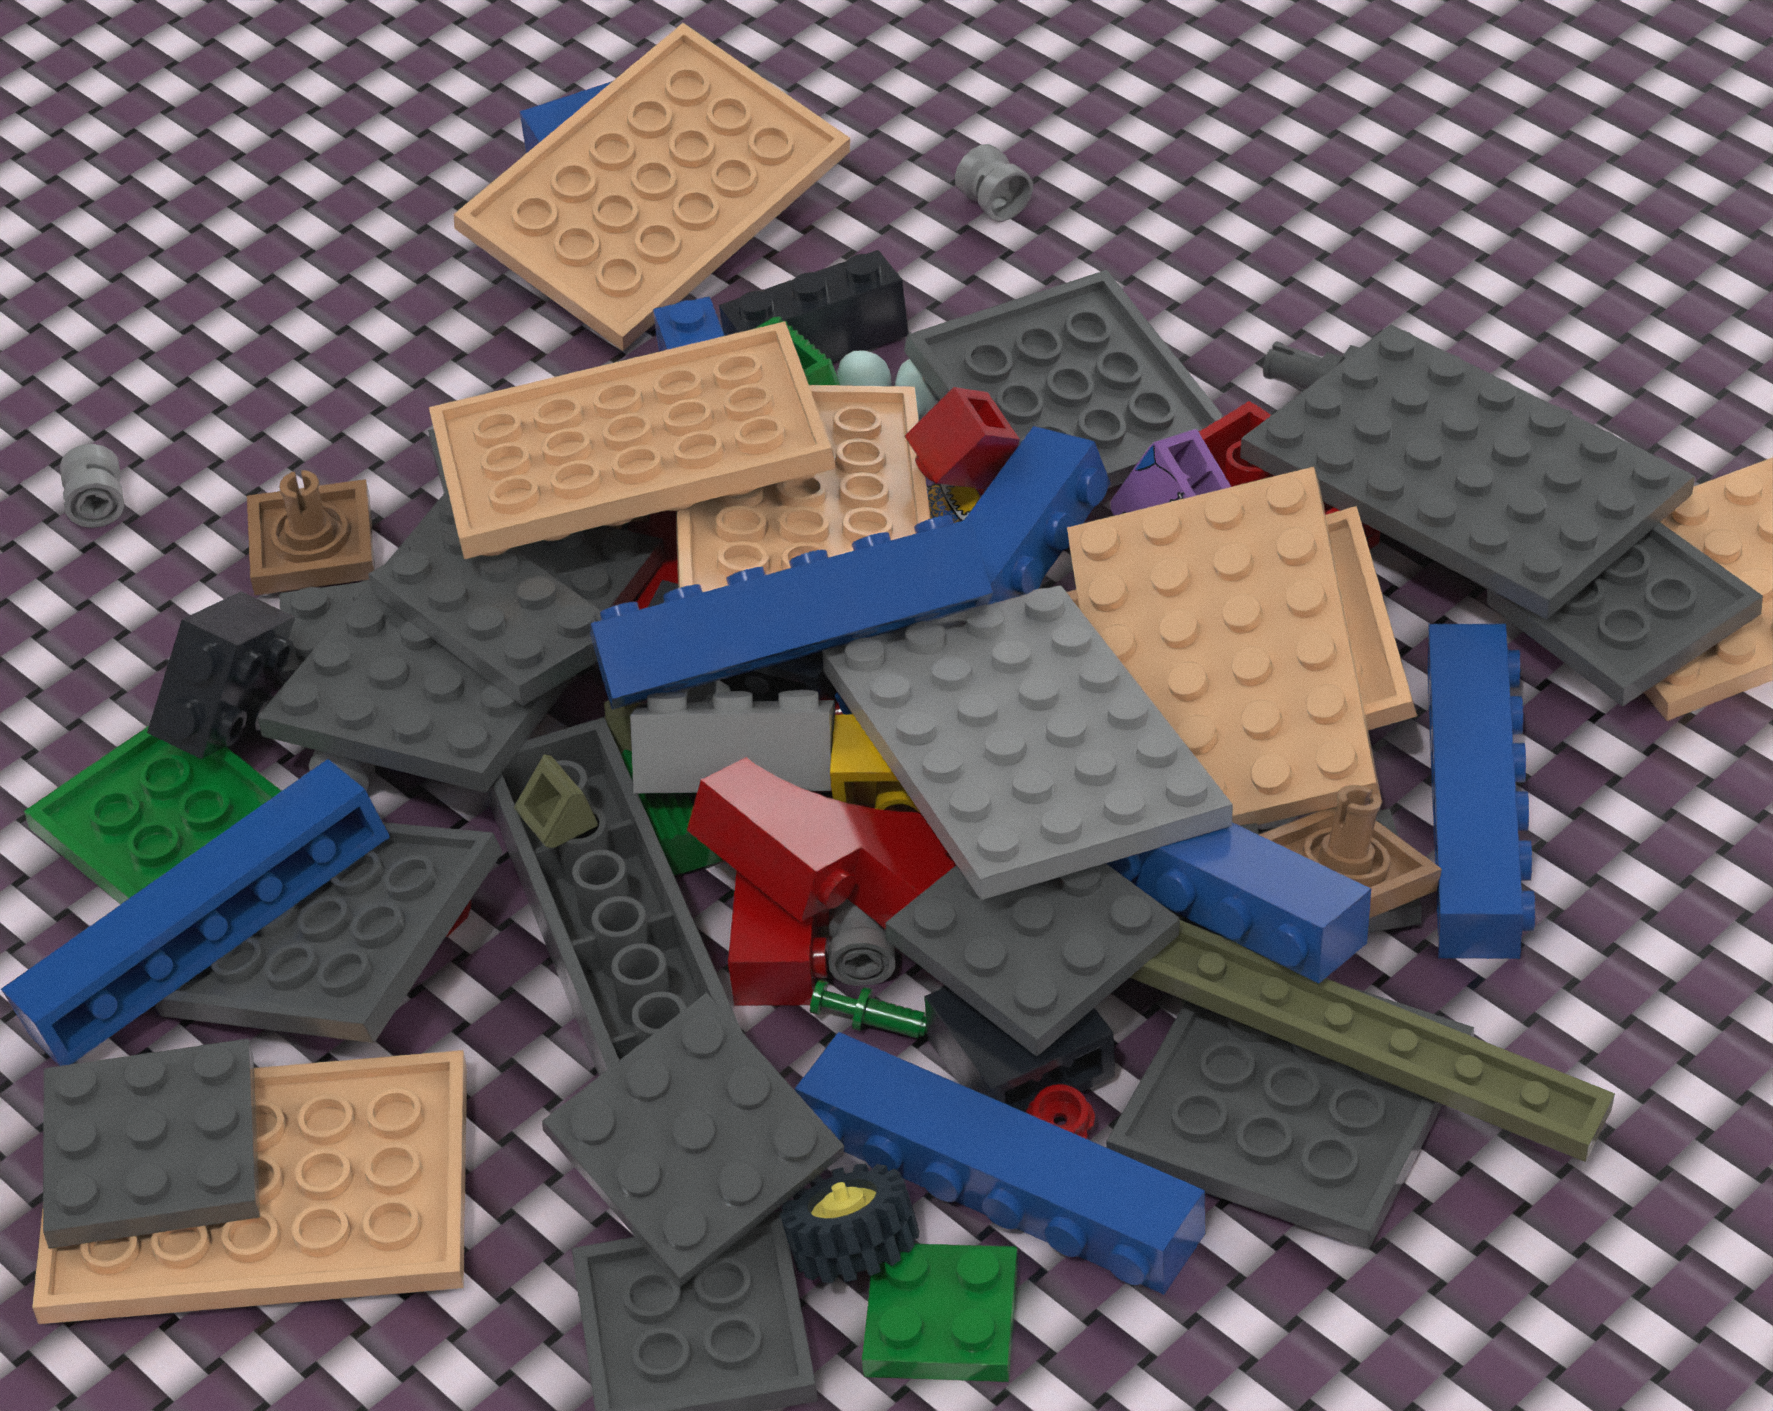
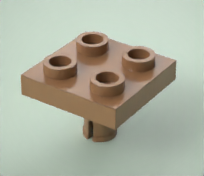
M301 470L304 488L298 487L294 471L284 476L280 481V491L247 496L250 579L254 595L287 592L307 587H319L369 579L368 574L375 570L370 495L366 479L319 485V480L314 473Z
M1361 785L1345 786L1339 790L1337 807L1318 811L1259 834L1371 888L1369 919L1437 891L1442 869L1376 821L1382 800L1379 794L1372 795L1373 790Z

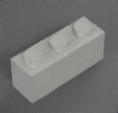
M811 690L779 693V701H753L752 693L745 691L713 694V702L688 703L687 694L662 692L650 694L647 696V703H639L630 715L633 793L698 792L701 779L745 757L775 776L808 791H832L830 764L835 700H819L818 692Z

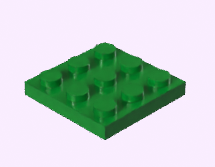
M147 726L24 810L28 826L34 833L119 904H122L276 796L281 790L227 747L200 759L148 734L149 726Z

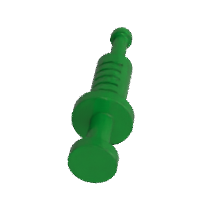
M818 980L810 1003V1013L819 1015L822 1007L853 1015L852 1029L860 1032L866 1024L888 1031L891 1030L895 1033L899 1032V1034L917 1039L920 1036L925 1037L927 1033L926 1012L872 998L873 989L863 987L859 998L855 999L827 991L828 982Z

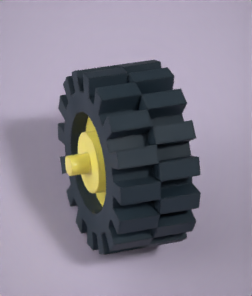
M856 1164L850 1173H845L843 1167L831 1170L833 1177L824 1180L818 1175L810 1182V1189L802 1188L792 1196L793 1200H787L782 1205L783 1213H780V1217L796 1267L800 1273L804 1271L805 1277L811 1280L820 1276L822 1282L833 1283L838 1275H843L844 1281L848 1282L857 1280V1272L867 1270L869 1276L881 1272L880 1263L886 1262L892 1266L900 1261L899 1251L910 1252L915 1246L913 1239L919 1238L920 1231L904 1178H901L900 1172L896 1169L888 1172L886 1165L876 1164L869 1171L867 1164Z

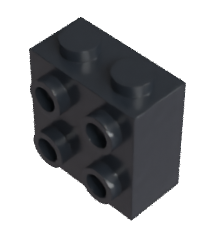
M240 591L183 618L147 733L203 759L226 746L233 745L237 740L255 730H260L257 716L273 699L274 696L271 695L276 676L285 668L292 654L293 641L289 639L295 617Z
M943 985L937 991L924 996L928 1041L959 1084L1025 1113L1028 1108L1032 1107L1029 1104L1034 1101L1037 1094L1046 1087L1062 1084L1083 1092L1115 1076L1114 1034L1095 1007L1042 1053L1035 1056L947 986Z

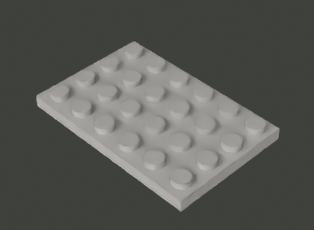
M1061 585L1048 589H1036L1026 595L990 605L974 607L968 611L933 621L917 622L907 628L874 637L855 639L848 644L822 651L823 672L980 900L1232 826L1233 804Z

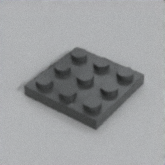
M1661 522L1547 620L1487 588V604L1622 707L1761 615L1763 595Z
M1106 863L984 900H980L956 865L886 922V940L1031 1053L1038 1056L1179 936L1180 918Z
M707 992L542 1121L545 1134L679 1287L841 1158L844 1153V1145Z
M249 1038L44 1068L43 1233L49 1249L260 1217L254 1056Z
M783 1211L771 1213L681 1287L673 1281L636 1237L571 1248L595 1411H766L818 1401L789 1243L780 1217V1213H783Z

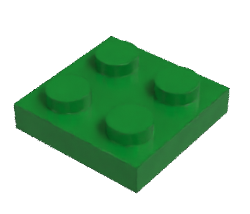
M914 1243L915 1246L910 1252L899 1251L901 1260L891 1266L886 1262L879 1264L881 1272L871 1275L862 1353L864 1377L1009 1382L1018 1273L1017 1247Z

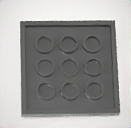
M1107 270L907 334L904 352L940 400L953 387L988 392L1019 437V445L1033 426L1095 441L1111 483L1109 488L1124 483L1149 446L1154 442L1197 429L1199 432L1224 417Z
M383 822L390 836L388 839L155 1004V1008L160 1016L374 1043L503 851L494 833Z
M1352 988L1474 1037V1027ZM1186 1001L1106 1140V1148L1205 1190V1193L1370 1249L1443 1104Z

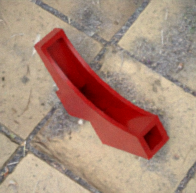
M747 757L701 779L687 828L689 833L800 922L826 908L834 909L848 899L886 929V922L956 866V863L920 812L874 809L824 797L775 776L756 765Z

